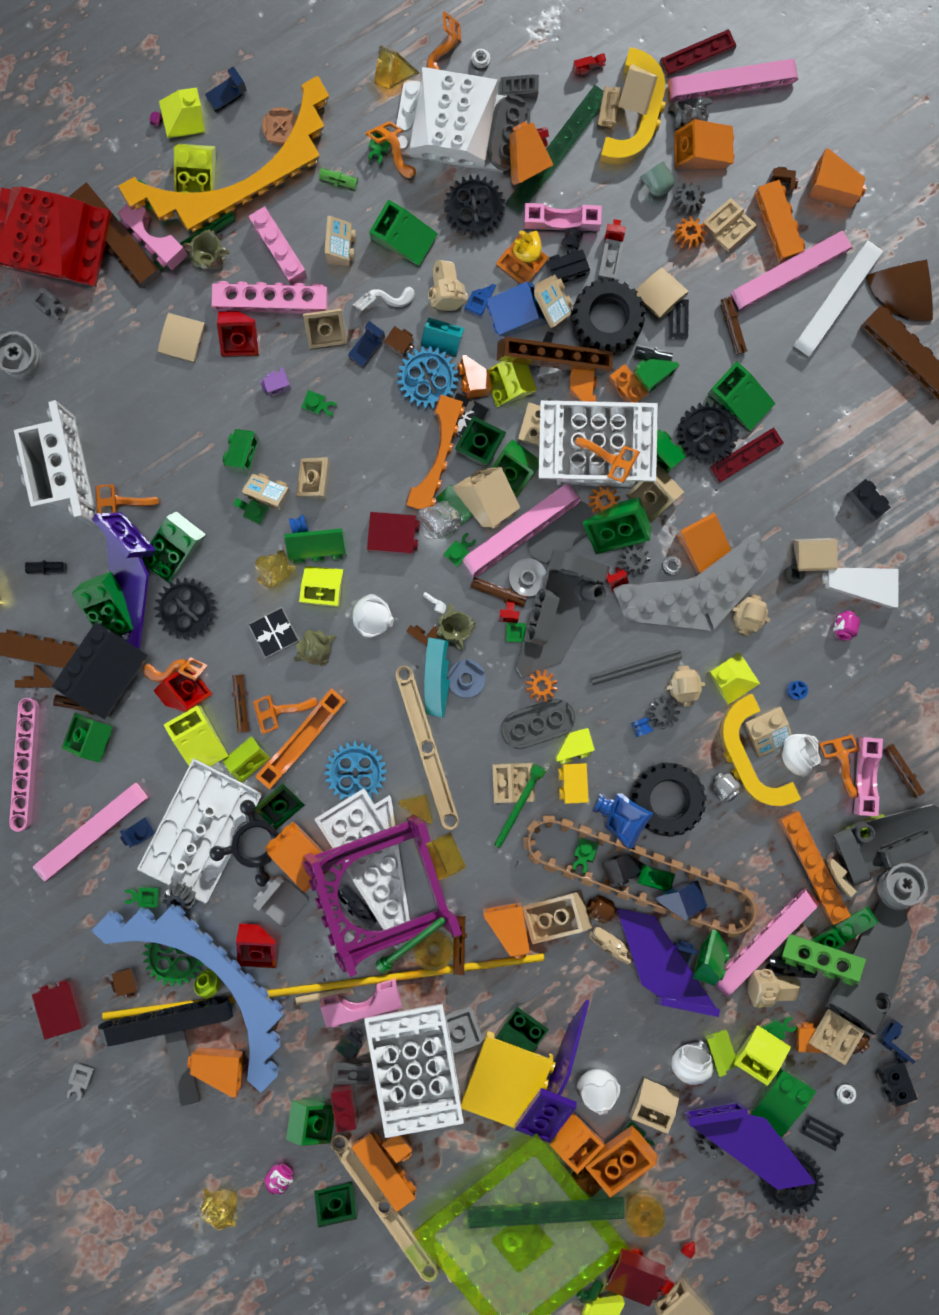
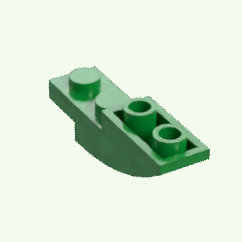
M866 905L854 913L851 912V917L835 925H830L810 939V941L839 949L844 946L845 942L878 924V920ZM803 950L807 958H809L810 953Z

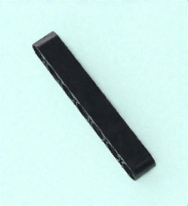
M220 996L105 1021L98 1026V1031L103 1046L109 1047L225 1022L234 1015L229 998L227 996Z

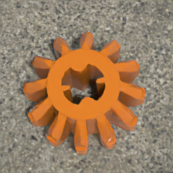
M690 216L688 221L683 218L681 223H677V230L674 231V235L677 236L676 243L682 242L681 248H684L685 245H688V250H691L692 246L698 248L700 246L699 243L705 241L703 236H706L707 231L703 230L705 224H698L699 218L693 221L692 216ZM689 231H692V232H693V234H691V236L687 234V233H689Z
M602 485L599 486V491L593 489L594 495H589L588 499L593 501L588 506H595L592 513H595L597 510L602 512L618 504L615 501L620 500V496H613L617 490L614 489L612 492H609V485H607L606 490H604ZM603 497L607 498L606 501L609 502V504L606 503V505L604 506L602 505V501H600L599 499L602 500Z
M536 670L537 678L530 674L529 677L533 682L526 681L527 685H532V687L526 689V692L533 690L534 693L530 695V698L532 699L535 695H538L537 702H540L541 696H543L544 702H547L546 694L553 698L554 694L550 690H558V688L552 687L553 684L558 683L557 680L550 681L554 675L551 673L548 678L546 677L547 670L543 671L542 676H540L539 670ZM544 681V685L547 686L546 690L539 691V687L536 686L537 682Z

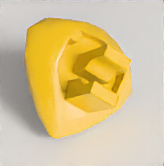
M520 230L519 234L522 235V238L515 240L516 244L513 246V253L521 261L529 263L537 261L542 251L538 231L526 233Z

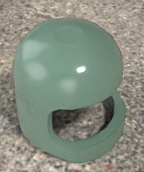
M665 162L659 163L640 176L654 196L665 195L675 184V179Z

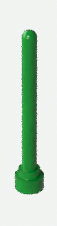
M537 764L532 765L530 769L531 777L494 843L496 848H500L503 845L537 780H540L546 774L547 770Z
M439 918L393 954L378 959L376 961L378 971L382 974L390 971L395 961L445 924V919Z

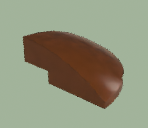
M927 259L866 275L867 283L874 297H878L884 304V307L888 308L894 315H902L911 321L933 320L932 289Z

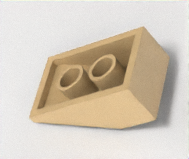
M582 890L522 907L532 944L584 932L592 928Z

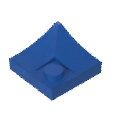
M616 794L605 827L625 846L634 848L642 830L652 818L653 813L637 805L625 795Z

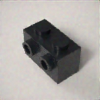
M864 479L846 495L869 522L872 523L891 507L888 505L889 501L883 495L880 496L876 491L877 488L874 483Z
M897 1059L877 1066L879 1069L877 1076L880 1083L884 1084L886 1088L884 1095L888 1103L891 1102L892 1105L898 1107L918 1099L905 1063L902 1060Z

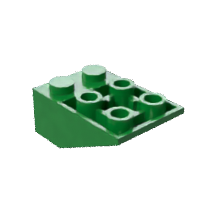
M389 199L369 231L370 239L417 266H420L438 235L437 232L405 208Z
M738 361L733 364L708 393L720 405H724L723 408L725 410L729 409V413L735 415L734 418L749 431L776 404L753 375Z
M174 512L165 518L150 542L156 549V552L153 556L141 557L142 561L148 568L169 583L198 549L206 534L178 512Z
M111 571L81 582L72 592L73 597L92 626L95 622L101 623L117 635L133 629L121 586Z

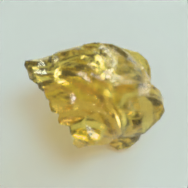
M278 550L277 555L260 556L255 562V568L259 570L260 575L257 581L258 583H263L267 588H272L288 578V575H291L296 567L289 565L283 550Z
M203 1189L205 1197L200 1206L202 1220L205 1223L211 1224L218 1231L230 1226L236 1227V1222L233 1218L237 1207L236 1192H233V1190H218L212 1193L209 1189Z

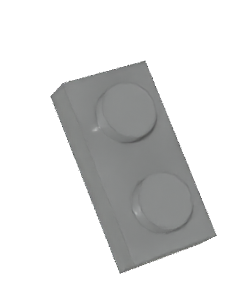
M610 239L605 240L599 278H608L609 280L618 278L624 242Z

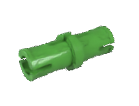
M323 167L320 169L319 180L334 183L338 187L341 185L353 190L356 189L358 184L357 177L342 174V171L335 172Z

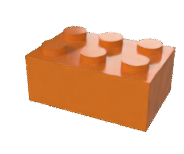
M631 1125L605 1144L585 1168L608 1196L612 1197L654 1167L657 1162V1154L638 1130Z

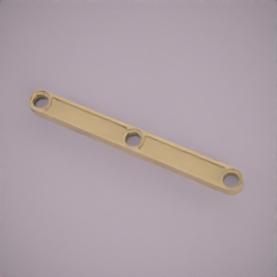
M401 666L396 671L397 682L439 817L445 829L453 830L458 826L459 820L414 674L408 666ZM402 669H407L410 672V677L407 680H402L399 677V672ZM430 742L433 749L430 753L422 751L423 743ZM450 815L456 819V823L452 827L447 826L444 822L445 818Z
M336 1133L331 1140L333 1151L420 1277L426 1282L434 1281L438 1275V1268L401 1213L394 1210L351 1148L352 1142L344 1133ZM338 1137L345 1140V1145L341 1148L334 1144V1140ZM387 1202L390 1209L387 1212H382L379 1209L380 1203ZM432 1267L435 1273L433 1276L428 1277L424 1274V1269Z

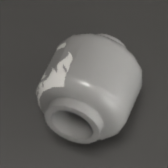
M720 773L713 779L712 790L721 801L730 802L740 794V784L731 774L723 775Z

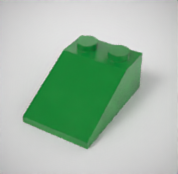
M640 497L619 502L583 521L584 528L596 554L650 541L652 527Z
M780 1067L778 1073L764 1089L750 1115L766 1118L777 1134L783 1137L807 1108L816 1091L810 1085Z

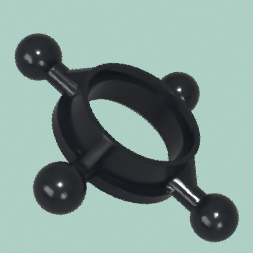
M244 800L240 804V811L245 815L246 821L235 829L231 845L224 848L213 846L209 851V856L213 861H220L225 855L233 853V856L240 864L256 868L255 883L260 887H264L270 880L269 874L264 870V865L271 862L272 858L267 851L258 857H246L239 852L238 841L246 830L254 827L267 830L271 840L280 833H277L269 823L255 820L253 817V812L255 811L254 802Z

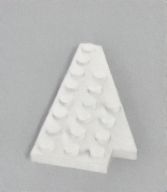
M365 788L314 819L332 848L396 826L391 796L388 795L374 804ZM399 844L363 856L346 869L383 930L410 920ZM410 940L394 945L395 949L398 950Z

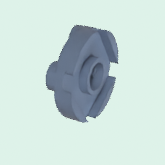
M473 660L458 661L452 665L448 672L449 687L459 697L470 698L476 696L484 688V670L480 664ZM463 674H470L471 683H462L463 678L461 676Z

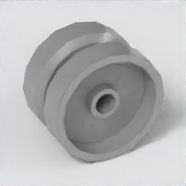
M18 331L2 334L0 336V368L14 378H27L33 375L41 363V353L38 346L25 334Z
M901 863L883 873L879 878L877 889L881 901L887 907L894 910H906L923 900L926 896L928 885L924 873L918 867L909 863Z

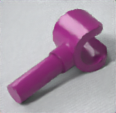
M156 111L152 112L149 119L150 124L159 126L160 120H163L162 115Z

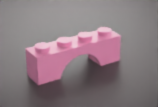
M525 203L524 229L566 230V228H572L578 231H600L602 206L582 205L574 209H555L545 204Z
M126 204L117 213L121 218L119 222L126 230L130 228L133 231V237L139 243L143 241L146 244L144 246L151 255L155 253L158 256L156 258L163 267L167 265L173 270L188 256L185 249L171 235L163 238L149 235L148 226L151 217L143 207L138 210L135 208L130 210L128 204Z
M264 206L251 214L249 218L253 227L267 245L290 285L292 286L294 283L307 277L304 267L266 207Z
M858 738L859 751H857L855 782L857 797L854 799V814L879 816L880 797L877 791V771L879 762L882 759L883 739Z
M396 979L377 983L374 994L364 1002H349L340 994L321 998L320 1008L326 1028L339 1027L347 1022H357L362 1018L377 1016L385 1012H395L402 1008V1002Z

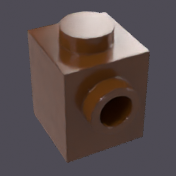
M396 326L393 327L384 340V345L402 358L408 353L411 354L415 347L413 345V335L406 329L400 330Z
M134 967L111 974L113 979L111 982L112 990L117 994V997L122 995L124 998L135 996V992L140 989Z

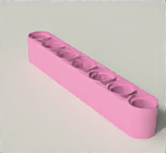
M787 59L678 76L669 79L667 82L670 99L672 102H676V100L684 101L696 97L703 98L792 84L798 80L795 60Z
M840 231L732 291L730 295L739 311L843 255L851 250L853 246L844 231Z
M570 484L563 485L470 552L463 559L464 564L474 577L482 574L575 507L581 498Z
M24 698L18 704L9 820L11 829L17 832L29 829L32 823L40 704L36 699ZM28 702L33 704V709L30 712L25 708ZM27 721L31 723L29 731H26L24 728V724ZM25 740L30 743V748L27 751L23 748ZM24 759H26L29 764L26 770H24L21 767V763ZM22 779H25L27 781V787L25 789H22L20 787V781ZM20 798L26 801L24 808L18 805ZM19 817H21L24 820V826L22 828L17 825V819Z
M137 783L133 784L37 862L33 869L44 882H47L143 804L149 797Z
M806 888L803 889L724 968L726 970L722 981L719 980L715 986L726 997L732 994L789 934L819 906L820 902Z

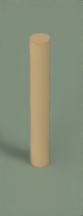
M353 987L295 997L296 1005L320 1001L321 998L336 994L341 996L352 995L354 990Z

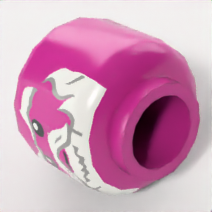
M844 611V613L838 614L833 627L837 638L848 641L856 637L860 626V619L852 611Z
M284 1164L274 1165L264 1178L266 1190L273 1195L275 1193L280 1195L285 1193L293 1182V1172Z

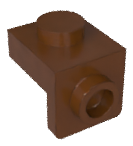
M786 167L773 168L769 182L780 180V183L788 184L787 195H791L798 186L796 171L787 170Z
M585 1167L578 1174L575 1171L571 1174L578 1186L591 1198L602 1188Z

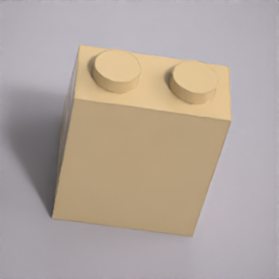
M502 467L479 469L453 487L456 494L482 527L496 528L501 525L502 520L514 516V512L520 508Z
M683 1278L674 1285L669 1294L663 1295L654 1304L657 1315H714Z

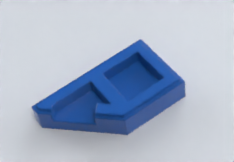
M496 284L472 291L464 310L482 318L488 305L487 299L492 297Z

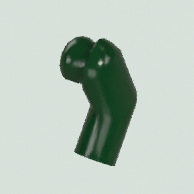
M595 1280L591 1290L584 1291L581 1289L577 1292V1299L584 1304L595 1301L604 1284Z

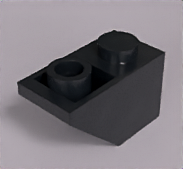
M628 853L613 856L602 862L609 884L618 883L619 886L629 883V879L639 877L642 867L645 865Z
M350 1027L336 1043L334 1049L349 1061L362 1048L365 1041L363 1038L364 1034L357 1028L353 1030Z

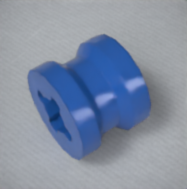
M300 515L297 519L289 518L292 533L309 532L304 515Z
M793 681L787 686L786 692L789 698L800 700L807 696L808 687L803 681Z
M648 717L630 723L636 731L635 737L653 731V728L649 726Z
M600 794L592 811L595 813L599 812L603 817L607 818L614 800L605 799L604 795Z

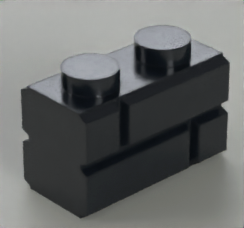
M577 248L569 250L567 255L561 257L560 255H554L546 263L549 276L556 275L557 279L561 278L563 283L587 276L590 273L583 249L579 251Z

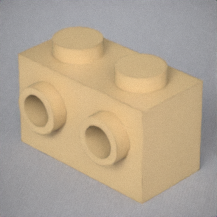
M528 402L518 443L539 448L540 405Z

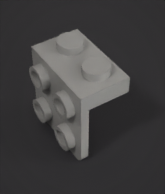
M280 874L277 877L272 876L266 884L268 888L264 893L260 891L253 899L256 902L253 907L258 911H264L280 926L287 927L307 903L308 897Z

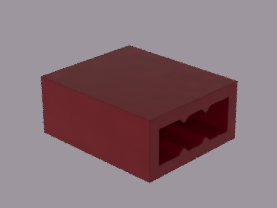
M370 512L367 551L413 556L414 551L418 550V540L415 539V532H419L420 521L416 520V515Z
M67 979L56 982V986L51 988L48 985L36 988L37 992L32 994L44 1040L76 1031L86 1026L74 981L67 982Z
M334 1084L330 1094L336 1132L356 1130L359 1115L354 1084Z
M621 1248L607 1275L606 1290L650 1307L652 1301L658 1298L659 1288L666 1283L665 1265Z

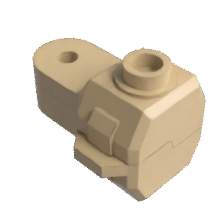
M436 260L432 270L434 285L428 291L431 306L437 310H457L460 306L467 303L468 295L465 292V286L457 280L453 262Z
M751 594L750 597L744 598L731 610L734 612L735 627L740 629L739 633L750 636L751 633L757 632L762 626L769 623L770 618L767 617V605L761 601L762 597Z
M689 666L677 667L678 670L673 672L666 690H670L671 697L676 703H681L682 707L693 706V702L699 699L705 682H701L700 676L695 670L689 669Z
M769 969L755 970L750 976L748 995L754 1007H772L777 1001L796 1000L801 982L793 976H775L773 971Z

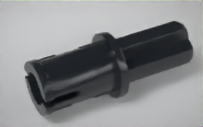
M638 345L635 348L634 356L648 360L672 361L673 353L657 350L656 347L651 349Z
M43 560L42 562L25 563V572L27 574L43 573V575H47V573H63L65 570L64 562H47Z

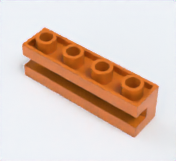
M780 180L759 186L755 191V195L779 263L787 261L788 258L795 257L804 252L805 242L799 236V225L793 219L792 206L785 197L787 195L785 186L781 185Z
M371 1129L363 1138L353 1142L351 1148L394 1210L398 1212L416 1199L417 1189L412 1181H407L404 1177L406 1173L403 1168L395 1164L393 1158L383 1147L381 1136L377 1132L374 1133Z

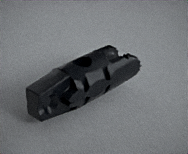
M344 885L338 890L339 901L366 930L377 922L369 908L348 886Z
M773 956L766 964V969L782 975L799 978H816L817 971L816 973L806 971L804 966L798 964L796 967L788 965L782 957Z

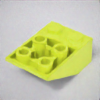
M177 144L174 147L175 192L200 193L213 191L215 184L216 146Z
M197 705L164 724L173 743L189 766L192 760L195 759L210 767L229 756L201 706Z

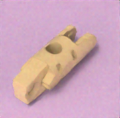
M596 927L589 933L590 939L614 958L627 965L633 961L629 947L611 933L600 927Z

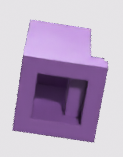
M283 367L279 368L280 372L278 373L273 371L266 374V377L260 381L263 391H267L269 396L291 389Z

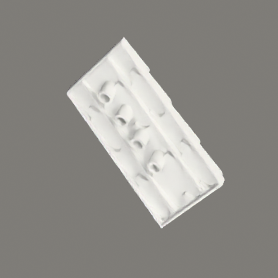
M193 759L137 870L167 886L171 882L176 883L179 881L181 884L186 882V886H192V891L196 892V900L206 905L232 855L228 854L220 861H213L209 856V851L213 846L224 848L231 845L235 829L246 821L245 815L240 811L241 802L251 800L257 806L262 793ZM192 847L194 851L188 852L187 848Z

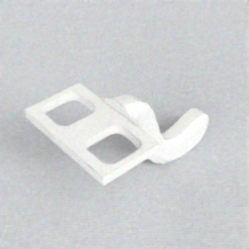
M406 287L399 298H393L380 289H373L364 294L352 306L362 311L376 298H380L391 306L404 307L413 300L415 292L413 288Z

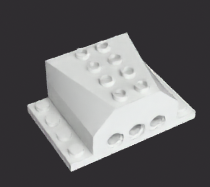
M422 67L420 82L404 79L396 126L403 130L402 133L397 135L400 142L401 156L503 173L502 170L497 169L491 163L487 153L495 106L500 99L506 97L497 95L498 79Z
M49 401L47 414L52 421L14 430L19 452L17 462L23 470L21 480L27 488L30 506L54 507L74 515L76 519L90 527H95L97 525L93 522L92 518L96 511L75 417L58 401Z
M541 400L539 479H557L556 485L558 486L570 484L571 486L599 487L602 485L607 487L609 485L610 487H633L636 481L655 482L658 403ZM576 438H585L612 455H619L623 446L638 450L640 454L625 482L622 483L607 477L612 468L611 464L592 451L577 446L575 444ZM626 450L622 459L630 461L634 452ZM617 467L613 477L620 479L625 469Z
M443 1003L364 1018L385 1138L464 1124L459 1084Z

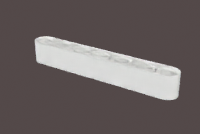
M866 241L794 344L795 348L808 357L812 354L883 250L870 241Z

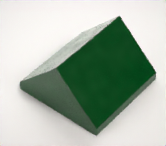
M472 416L455 450L476 464L489 466L506 432Z
M285 782L255 806V811L276 830L305 804Z
M352 1182L314 1191L318 1228L357 1219L359 1210Z

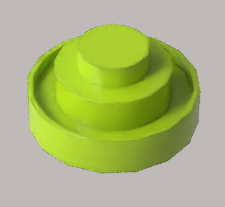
M211 969L204 970L195 980L194 991L202 998H210L218 992L221 986V979Z

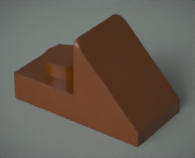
M436 624L427 636L424 635L425 631L418 625L415 627L410 625L406 630L408 634L426 647L428 637L438 639Z
M34 664V679L33 676H21V680H15V688H53L51 686L55 680L41 666Z

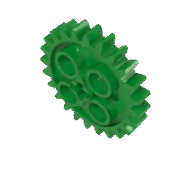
M154 942L144 944V947L148 949V951L142 953L148 956L143 961V963H149L146 970L152 969L153 972L150 974V977L157 975L156 982L164 979L163 985H166L168 981H170L171 987L175 985L176 981L179 986L183 985V980L189 983V976L195 979L197 977L195 972L200 973L202 971L199 965H205L193 956L180 955L174 959L173 955H158V952L171 953L174 950L176 954H186L177 948L169 947V949H164L161 944ZM161 959H166L168 961V968L165 969L161 967ZM180 960L187 961L188 969L184 970L179 966Z

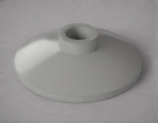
M531 558L521 559L512 566L509 573V582L516 593L528 597L534 596L543 587L547 572L539 561ZM530 575L531 581H525L524 577Z

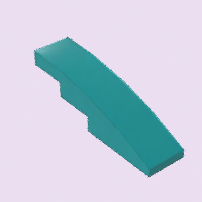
M429 637L424 676L425 709L428 715L444 717L450 680L446 679L449 660H446L448 641Z

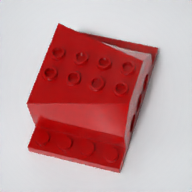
M22 186L11 187V189L1 187L0 266L97 287L111 210L90 206L83 201Z

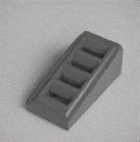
M539 75L501 77L500 95L538 98ZM506 83H510V91H506ZM514 83H517V90H514ZM521 83H525V90H521ZM529 83H533V89H529Z

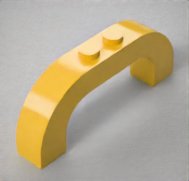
M629 48L623 72L628 74L630 65L634 64L658 76L647 115L643 114L640 128L633 137L626 140L605 138L600 158L601 162L624 164L637 159L650 145L654 131L659 130L661 120L658 119L659 113H663L666 102L662 101L665 92V77L658 62L642 50Z
M753 694L738 699L724 714L720 728L721 741L725 749L723 755L727 763H731L734 769L731 770L733 777L736 781L739 780L742 788L750 797L760 803L785 806L801 800L794 782L789 781L778 787L770 788L763 785L757 778L740 741L739 729L742 722L749 716L760 712V708Z

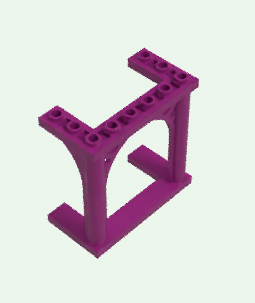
M414 815L407 817V822L316 855L312 853L304 855L306 861L302 863L306 873L311 877L309 884L312 891L316 890L318 898H315L319 910H323L324 916L321 919L324 927L329 928L330 934L327 936L330 945L335 946L336 953H334L336 963L342 969V972H346L349 977L357 975L356 966L365 958L378 951L414 938L439 918L445 919V924L442 927L454 937L462 934L456 915L447 908L426 845L427 842L431 841L426 824ZM413 838L437 910L380 931L364 930L352 924L344 916L338 902V886L345 870L354 861L363 856ZM336 864L337 867L339 864H341L342 867L340 870H337L332 865ZM325 871H332L335 873L336 879L331 882L326 881L323 873ZM324 885L332 886L333 892L328 893L329 889L324 887ZM334 905H337L338 908L337 910H333L332 907ZM344 922L345 928H343L340 933L341 925H339V923ZM353 929L355 931L354 939L351 942H345V933ZM360 934H364L366 938L358 942Z

